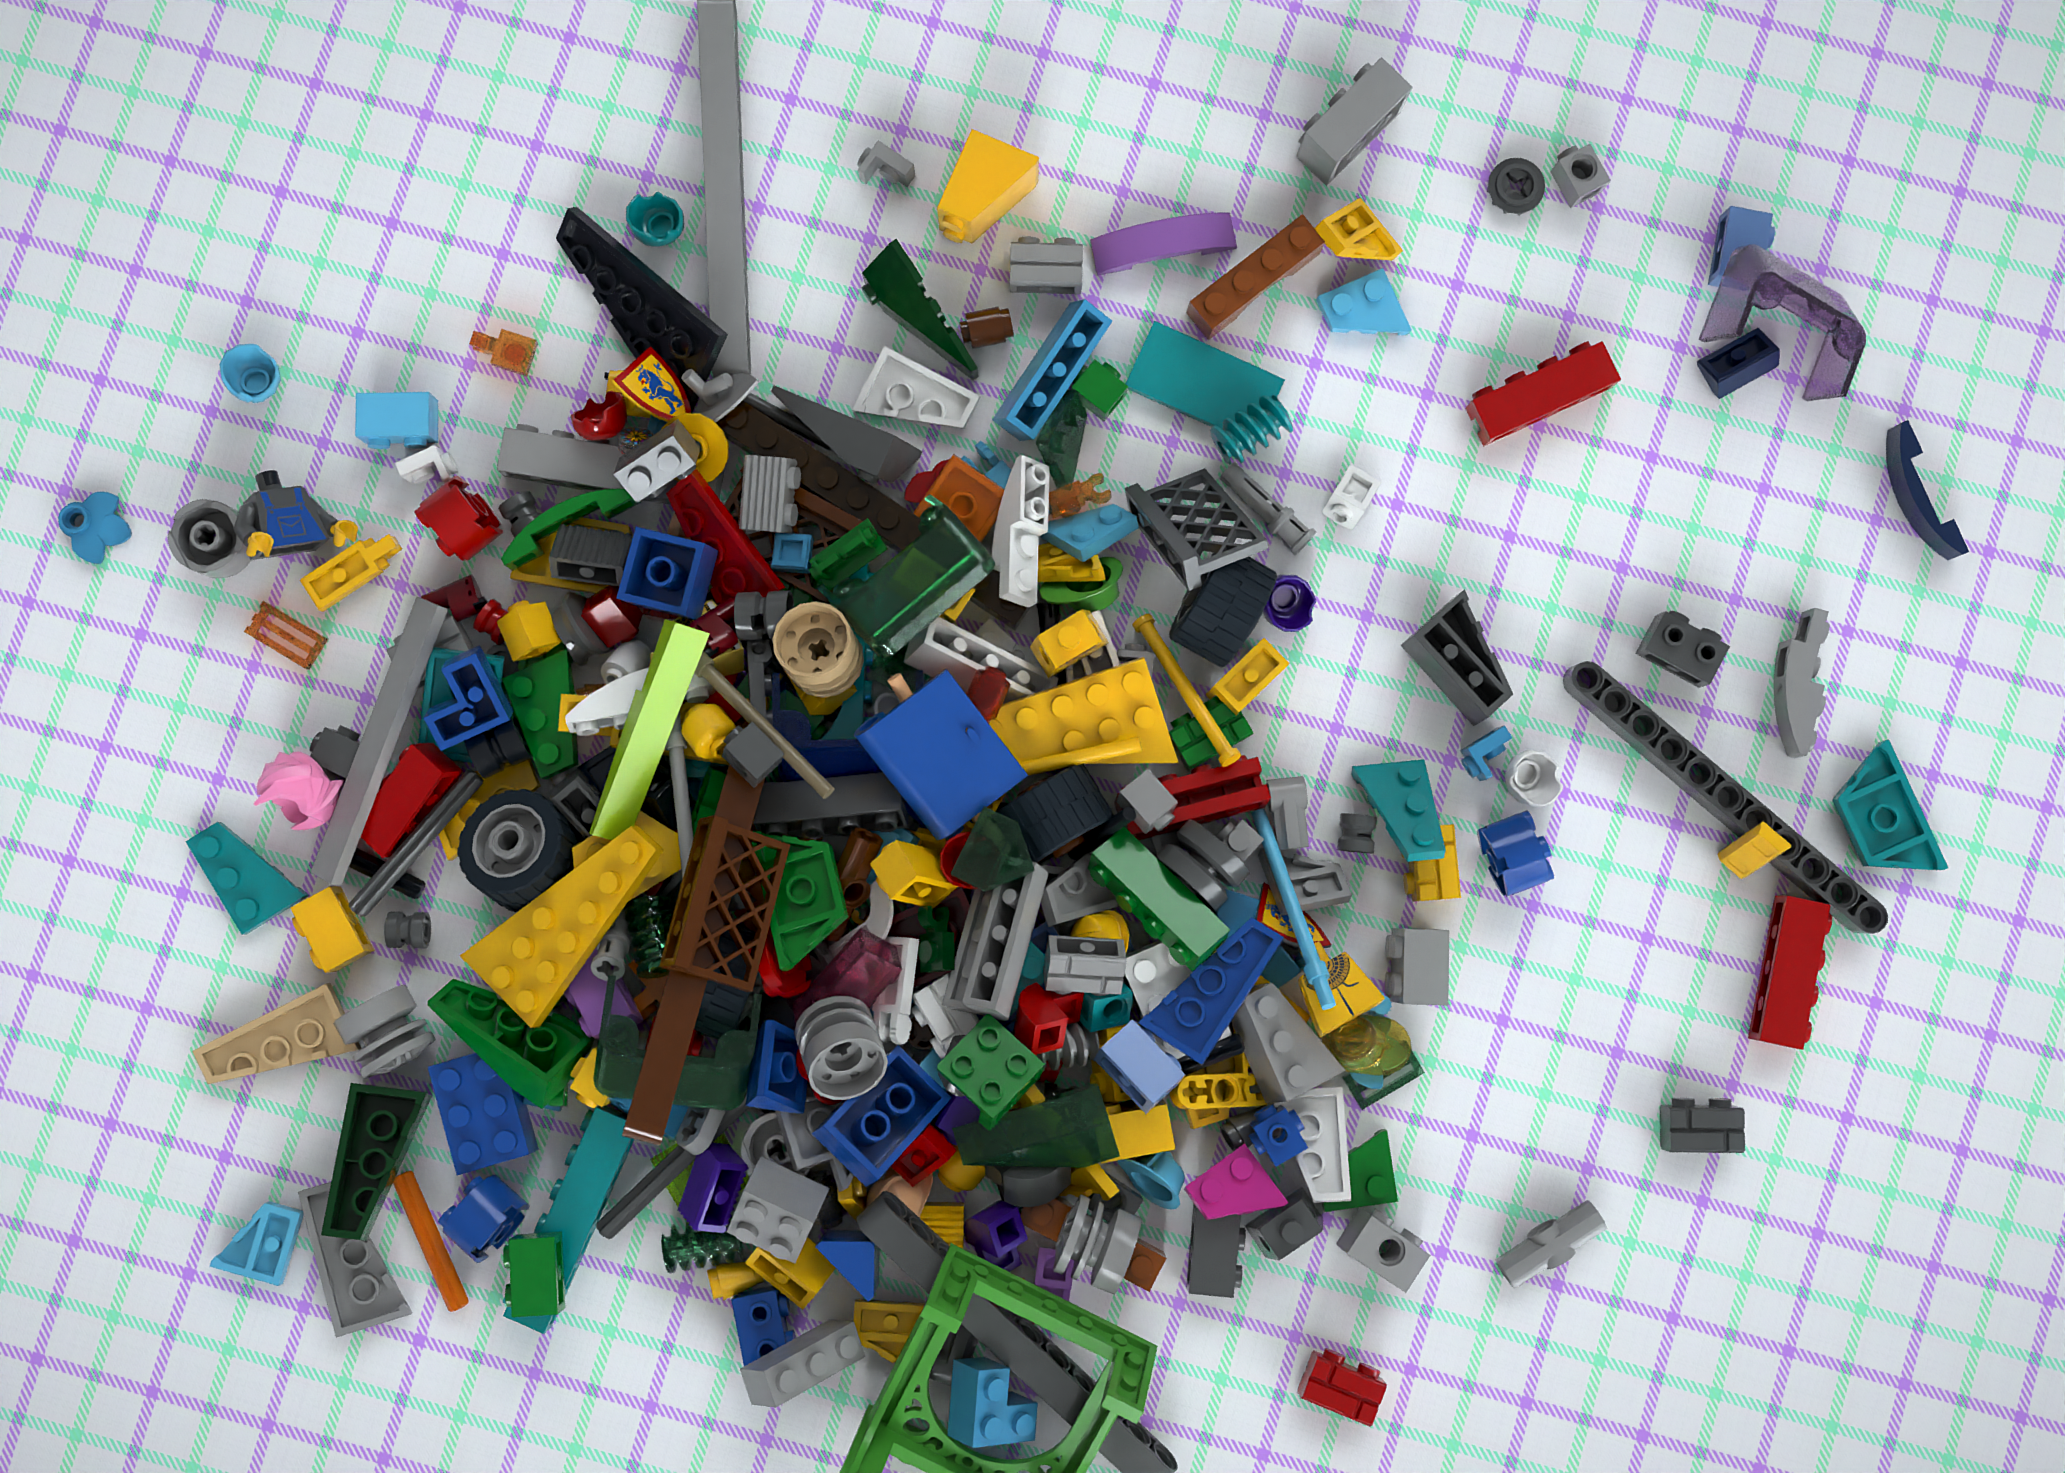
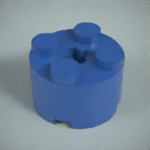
M1528 810L1477 830L1482 854H1487L1491 865L1488 867L1489 872L1503 896L1506 895V897L1554 879L1553 870L1546 859L1551 857L1550 848L1544 836L1536 837L1534 832L1536 830L1535 823Z
M497 1175L489 1176L486 1179H482L480 1176L475 1177L463 1191L466 1195L457 1207L453 1205L448 1208L438 1221L443 1226V1233L476 1263H480L489 1257L484 1251L491 1245L498 1250L510 1238L525 1218L520 1211L529 1210L530 1207L524 1199Z

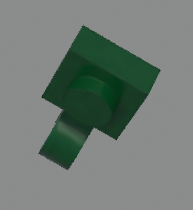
M932 906L919 907L918 920L920 925L926 930V934L919 935L918 956L920 959V972L935 973L955 970L954 932H947L949 921L948 907L935 908V919L932 916Z

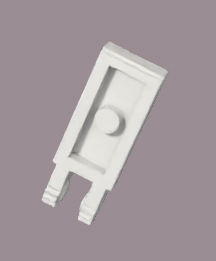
M886 936L880 946L872 1011H874L873 1021L882 1043L892 1040V1043L902 1045L909 1039L912 1022L908 1015H910L919 939Z

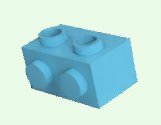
M430 392L356 393L355 436L365 444H368V448L389 449L390 444L404 443L406 448L422 449L427 447V443H438V400Z

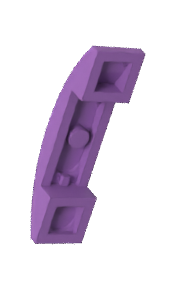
M1224 212L1193 214L1151 221L1090 239L1097 276L1130 270L1135 264L1197 252H1201V255L1237 249L1231 215Z

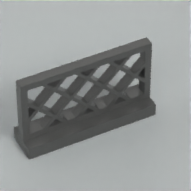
M1205 468L1144 491L1138 483L1125 488L1129 512L1137 516L1139 529L1188 591L1202 586L1200 575L1268 549L1267 539ZM1202 483L1205 485L1203 490L1189 489ZM1163 498H1172L1170 503L1155 502ZM1182 500L1196 501L1193 506L1180 504ZM1206 502L1220 503L1218 508L1203 507ZM1173 515L1187 516L1184 521L1170 520ZM1197 517L1211 519L1209 524L1195 522ZM1221 520L1236 521L1233 526L1218 525ZM1187 533L1202 534L1200 539L1185 538ZM1212 535L1227 537L1224 542L1209 541ZM1236 538L1252 540L1244 544L1234 543ZM1203 551L1217 553L1203 560L1200 557Z

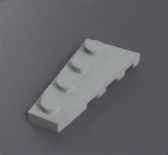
M331 1182L299 1191L303 1214L336 1338L411 1315L412 1311L370 1236L367 1241L321 1235Z

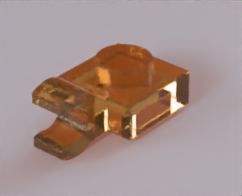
M501 329L498 339L473 331L469 345L473 346L475 351L492 355L490 361L492 366L527 377L538 342L535 339Z
M1097 473L1082 483L1077 480L1049 492V511L1052 519L1059 516L1066 518L1078 513L1081 507L1085 505V501H1091L1095 504L1107 503L1112 498L1110 489L1102 493L1094 490L1096 485L1104 482L1103 474Z

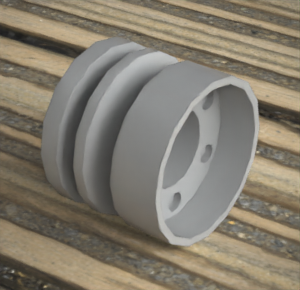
M406 985L397 986L369 999L345 1013L333 1023L345 1045L361 1040L365 1043L366 1046L352 1057L355 1063L370 1057L373 1058V1061L360 1069L364 1079L378 1074L389 1073L417 1058L427 1046L436 1040L432 1032L414 1037L413 1034L427 1024L425 1019H418L409 1023L405 1021L404 1017L417 1007Z
M831 996L815 1002L804 1010L796 1022L794 1035L811 1088L822 1097L832 1100H846L863 1095L877 1086L885 1075L888 1060L870 1009L859 999L850 996Z
M1080 1194L1075 1205L1067 1213L1055 1245L1053 1271L1062 1275L1070 1259H1072L1074 1264L1071 1278L1077 1280L1086 1265L1093 1267L1091 1286L1115 1295L1133 1255L1142 1218L1117 1209L1109 1223L1103 1222L1104 1203L1098 1201L1091 1216H1088L1086 1213L1090 1198Z

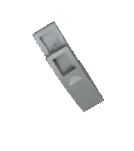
M1818 608L1802 612L1795 639L1779 643L1775 661L1774 706L1776 721L1786 754L1792 758L1807 756L1808 752L1813 749L1817 739V732L1814 731L1816 719L1822 714L1826 704V697L1823 696L1825 685L1811 682V679L1817 675L1821 664L1820 657H1817L1820 644L1825 642L1830 628L1829 623L1826 622L1829 611Z

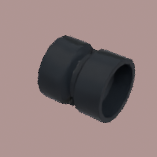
M513 714L509 721L493 727L492 730H487L464 740L475 768L484 779L504 771L505 763L515 766L532 758L519 721Z

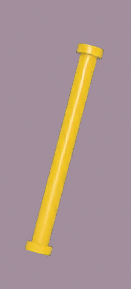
M1144 614L1133 622V628L1137 633H1142L1220 755L1218 761L1222 767L1231 765L1241 757V753L1237 748H1232L1154 627L1155 620L1152 615Z

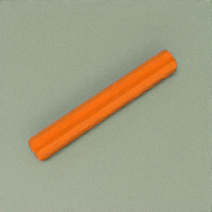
M406 1171L397 1175L393 1185L446 1307L450 1312L461 1309L468 1304V1297L415 1175L412 1171Z

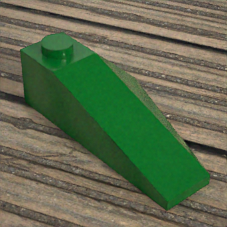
M452 979L428 1000L427 1004L513 1090L541 1109L566 1087L571 1079L570 1074L574 1066L582 1056L586 1055L595 1039L594 1037L589 1038L581 1026L566 1016L554 1012L552 1016H547L540 1027L530 1028L504 1000L498 999L496 993L456 979Z

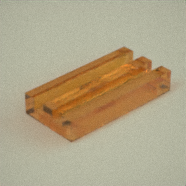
M263 601L259 606L261 610L258 614H254L251 626H247L244 632L303 668L310 670L327 643L328 638ZM269 614H272L317 642L312 647L266 618ZM263 626L309 653L307 658L304 659L259 632V629Z

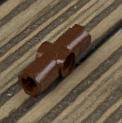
M855 827L854 831L850 834L840 860L836 862L849 917L826 937L829 941L840 940L854 908L866 902L870 895L871 889L867 883L872 869L870 863L877 858L884 841L878 834L872 833L867 829Z

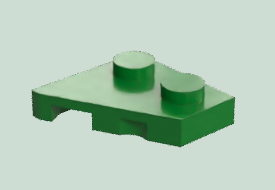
M1386 1129L1378 1130L1372 1138L1348 1152L1351 1201L1322 1202L1324 1212L1398 1202L1389 1138Z

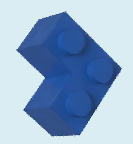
M480 645L445 661L441 670L455 697L429 708L424 716V720L440 751L509 721L513 713V709Z

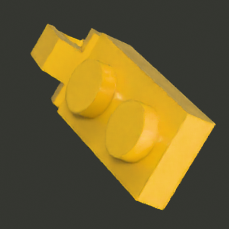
M390 534L377 542L373 538L365 541L359 540L301 578L300 582L318 610L324 612L383 573V570L390 566L387 560L403 548L395 536L393 537Z

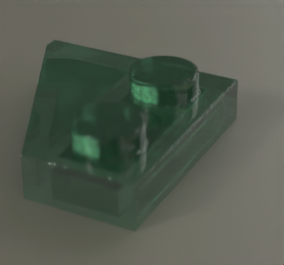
M1067 390L1035 442L1045 464L1049 466V472L1058 490L1071 491L1073 487L1087 419L1086 409L1076 390Z

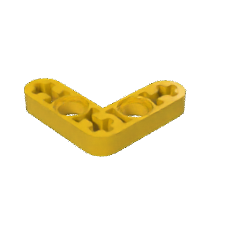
M1244 1052L1234 1056L1235 1073L1185 1075L1179 1084L1169 1092L1174 1105L1181 1109L1250 1107L1267 1104L1261 1091L1256 1094L1250 1093V1086L1258 1084L1253 1073H1248V1069L1251 1068ZM1220 1080L1225 1081L1229 1087V1095L1224 1101H1220L1215 1095V1086ZM1188 1087L1203 1088L1204 1095L1183 1096V1089Z

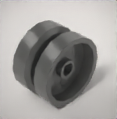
M1188 819L1176 832L1179 843L1187 852L1176 845L1166 844L1155 857L1212 912H1216L1228 899L1225 888L1217 879L1228 886L1239 887L1250 872L1245 864L1222 841L1196 821Z

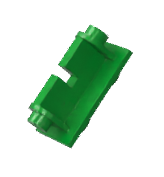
M867 518L811 558L809 562L812 567L809 571L816 581L821 579L827 590L830 591L884 553L888 548Z

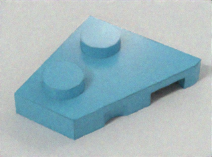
M1383 268L1319 295L1316 299L1331 332L1348 333L1350 331H1359L1362 334L1390 332L1398 333V335H1407L1412 330Z
M1115 504L1049 521L1048 532L1040 537L1076 559L1085 562L1135 531L1139 526L1136 515Z

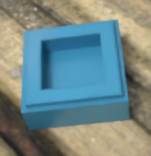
M775 533L771 563L772 570L775 572L810 574L811 564L809 560L812 558L813 536L808 534Z

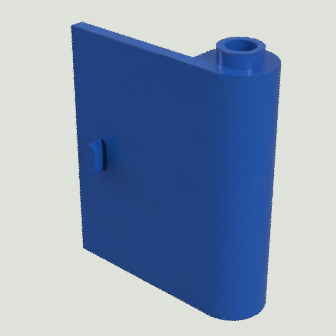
M947 669L887 714L880 712L869 718L854 733L855 738L936 840L945 838L947 841L961 833L966 822L1028 776Z

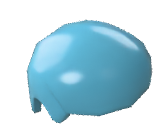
M256 344L236 345L225 352L219 364L221 379L225 387L232 395L247 403L265 401L275 394L281 381L279 366L276 365L274 358Z

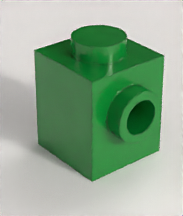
M1094 359L1089 367L1083 365L1072 383L1074 385L1071 389V396L1104 422L1127 395L1128 386L1119 379L1121 375L1113 366L1106 362L1101 365Z

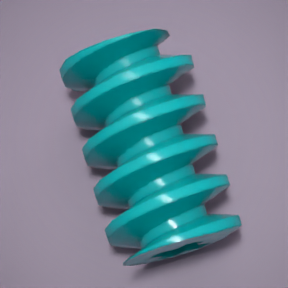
M1266 395L1260 397L1259 406L1255 403H1250L1247 406V414L1240 410L1235 413V422L1230 418L1224 419L1222 422L1223 429L1218 426H1213L1210 429V435L1217 450L1229 465L1231 464V457H1234L1240 463L1244 462L1242 453L1244 449L1253 456L1256 455L1254 443L1257 441L1263 447H1269L1268 434H1271L1276 440H1280L1279 428L1281 426L1289 433L1293 432L1290 417L1275 395H1272L1271 398Z

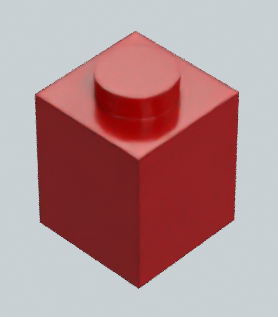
M610 585L587 598L581 617L608 648L620 641L624 643L633 639L639 632L638 627L643 615L637 606L616 599L619 587Z

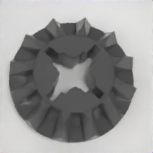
M1509 158L1500 162L1491 172L1487 192L1492 198V205H1497L1503 210L1504 214L1514 213L1520 216L1525 212L1533 210L1540 203L1545 192V180L1540 169L1531 161L1523 158ZM1526 179L1520 190L1522 195H1519L1517 192L1506 195L1507 189L1510 186L1508 180L1517 183Z

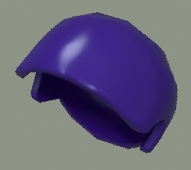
M1294 574L1279 575L1276 577L1274 589L1263 610L1265 619L1284 632H1298L1313 621L1312 610L1316 604V598L1311 591L1310 585L1304 579Z

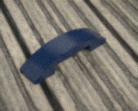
M1909 420L1887 431L1886 461L1891 486L1904 516L1915 532L1936 553L1946 560H1950L1968 553L1969 550L1955 519L1941 524L1911 461L1912 458L1922 454L1923 451Z

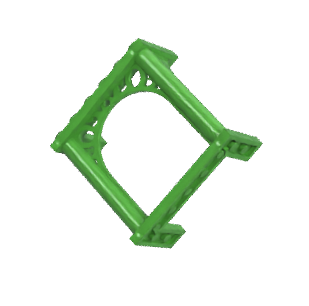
M951 1243L943 1258L925 1305L874 1405H868L839 1473H882L889 1454L898 1458L901 1462L912 1465L926 1473H1018L1021 1470H1026L1030 1473H1045L1040 1467L1041 1465L1051 1466V1468L1047 1469L1046 1473H1086L1118 1415L1135 1424L1138 1423L1142 1416L1158 1346ZM973 1293L1108 1360L1067 1435L1056 1446L1042 1454L1030 1458L1010 1460L978 1453L947 1436L948 1431L942 1425L933 1409L929 1394L931 1368L949 1333H957ZM913 1399L918 1400L921 1403L922 1407H912L914 1403ZM912 1418H921L929 1423V1428L923 1431L906 1421Z

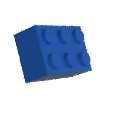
M899 1045L886 1053L888 1060L886 1072L877 1086L863 1095L842 1100L812 1133L865 1187L881 1178L952 1098Z
M476 1053L428 1066L457 1176L526 1156L539 1150L527 1104H523L524 1096L513 1090Z

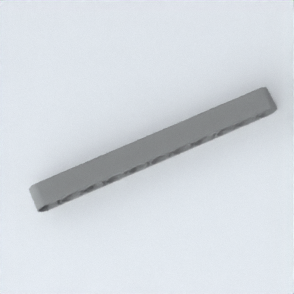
M697 0L709 319L728 334L712 368L713 378L725 372L730 375L738 373L751 375L736 1Z

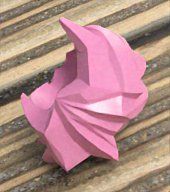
M279 752L274 762L266 763L256 786L257 794L261 796L254 802V805L257 806L272 800V803L282 807L280 809L287 820L296 823L291 829L308 830L316 828L331 820L345 780H330L321 766L307 754L292 752L288 755Z

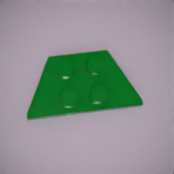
M754 830L753 832L790 844L770 922L779 967L782 971L786 972L791 970L849 916L833 848L828 842L805 841L786 835L780 837ZM765 846L755 851L764 871L773 866L777 850ZM762 887L763 896H764V899H765L766 892H765L764 888Z

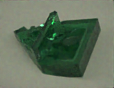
M984 806L950 875L986 892L1034 872L1035 869L1018 822Z

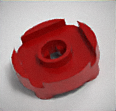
M769 926L758 969L763 979L764 991L770 997L779 995L783 998H790L805 992L811 980L806 981V971L812 969L809 953L791 970L782 971L779 967L771 927Z

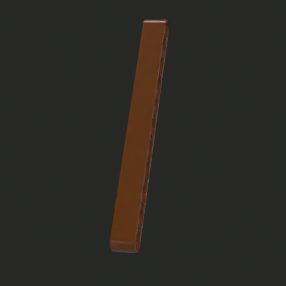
M729 764L715 815L728 819L730 824L751 830L765 778L753 788ZM727 833L724 848L729 858L732 859L743 853L744 849L738 837ZM742 859L733 864L737 873L739 872ZM726 869L716 874L714 884L720 896L734 889ZM731 897L723 901L727 910ZM716 906L706 911L704 921L710 933L721 928L724 925V921ZM720 935L714 938V941L717 946L720 939ZM706 943L696 949L692 965L706 968L713 964L714 958ZM669 970L622 1136L661 1145L707 985V979L682 971Z

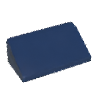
M1756 328L1698 360L1697 366L1718 399H1721L1778 367L1780 349L1759 328Z

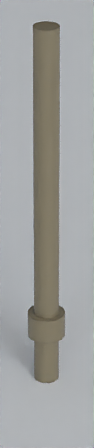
M703 651L694 674L698 678L704 677L749 724L753 722L784 753L783 758L823 799L829 797L835 788L714 667L715 662Z

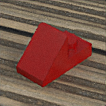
M929 1123L891 1167L914 1187L948 1162L957 1150L947 1141L943 1134Z

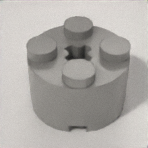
M207 499L195 500L184 505L173 518L175 521L171 531L168 533L169 548L175 559L187 568L210 578H228L241 572L252 560L246 555L247 547L234 532V525L239 511L221 502Z

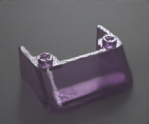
M1756 244L1736 248L1729 258L1699 340L1710 342L1740 337L1753 306L1761 310H1768L1779 305L1826 333L1802 399L1813 401L1846 397L1866 345L1865 330L1846 299L1838 292Z

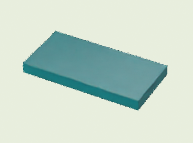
M1154 321L1125 384L1128 386V390L1210 427L1218 426L1223 429L1222 422L1224 419L1230 418L1235 422V413L1240 410L1247 414V406L1250 403H1255L1259 406V399L1263 395L1270 398L1272 395L1278 397L1285 379Z

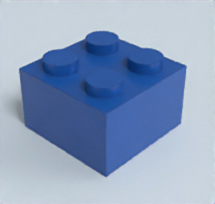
M635 527L616 599L631 605L696 620L702 615L719 551L705 543Z

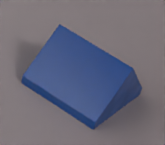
M766 1020L754 1032L745 1106L803 1114L808 1081L801 1076L796 1066V1053L799 1047L794 1035L795 1031L774 1020Z
M827 1230L815 1247L869 1302L874 1297L879 1285L880 1248L861 1230Z

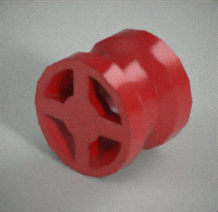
M492 599L478 613L473 623V628L480 633L486 632L489 634L491 641L497 645L502 644L504 639L497 621L508 612L502 609L501 603Z

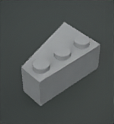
M1273 983L1253 986L1231 1020L1235 1032L1239 1033L1244 1042V1054L1265 1103L1288 1102L1346 1071Z

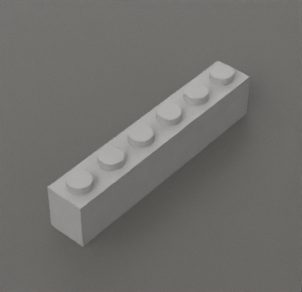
M517 424L516 429L504 428L497 464V471L504 477L586 491L625 489L613 474L619 458L639 445L624 442L623 447L609 445L610 441L607 439L578 440L574 439V434L560 430H553L552 435L538 433V428L524 424ZM725 470L713 481L708 482L719 499ZM671 480L666 484L667 487L661 494L653 499H649L647 496L642 500L671 505L666 493L679 481Z

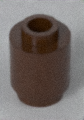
M998 306L965 313L966 321L959 322L963 342H971L972 349L1004 343L1006 338L1014 337L1008 308L1000 310Z

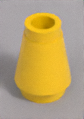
M745 1262L715 1264L716 1268L707 1270L713 1300L723 1297L724 1301L756 1286L758 1283L764 1282L763 1277L745 1264Z

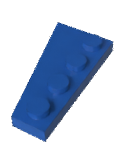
M1251 917L1216 949L1212 956L1202 965L1200 964L1175 990H1172L1149 1014H1146L1138 1024L1202 1066L1281 945L1284 937Z

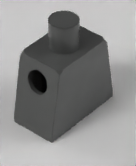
M1300 1187L1286 1197L1289 1203L1283 1208L1268 1209L1245 1225V1228L1265 1258L1279 1261L1323 1231V1217L1303 1187Z

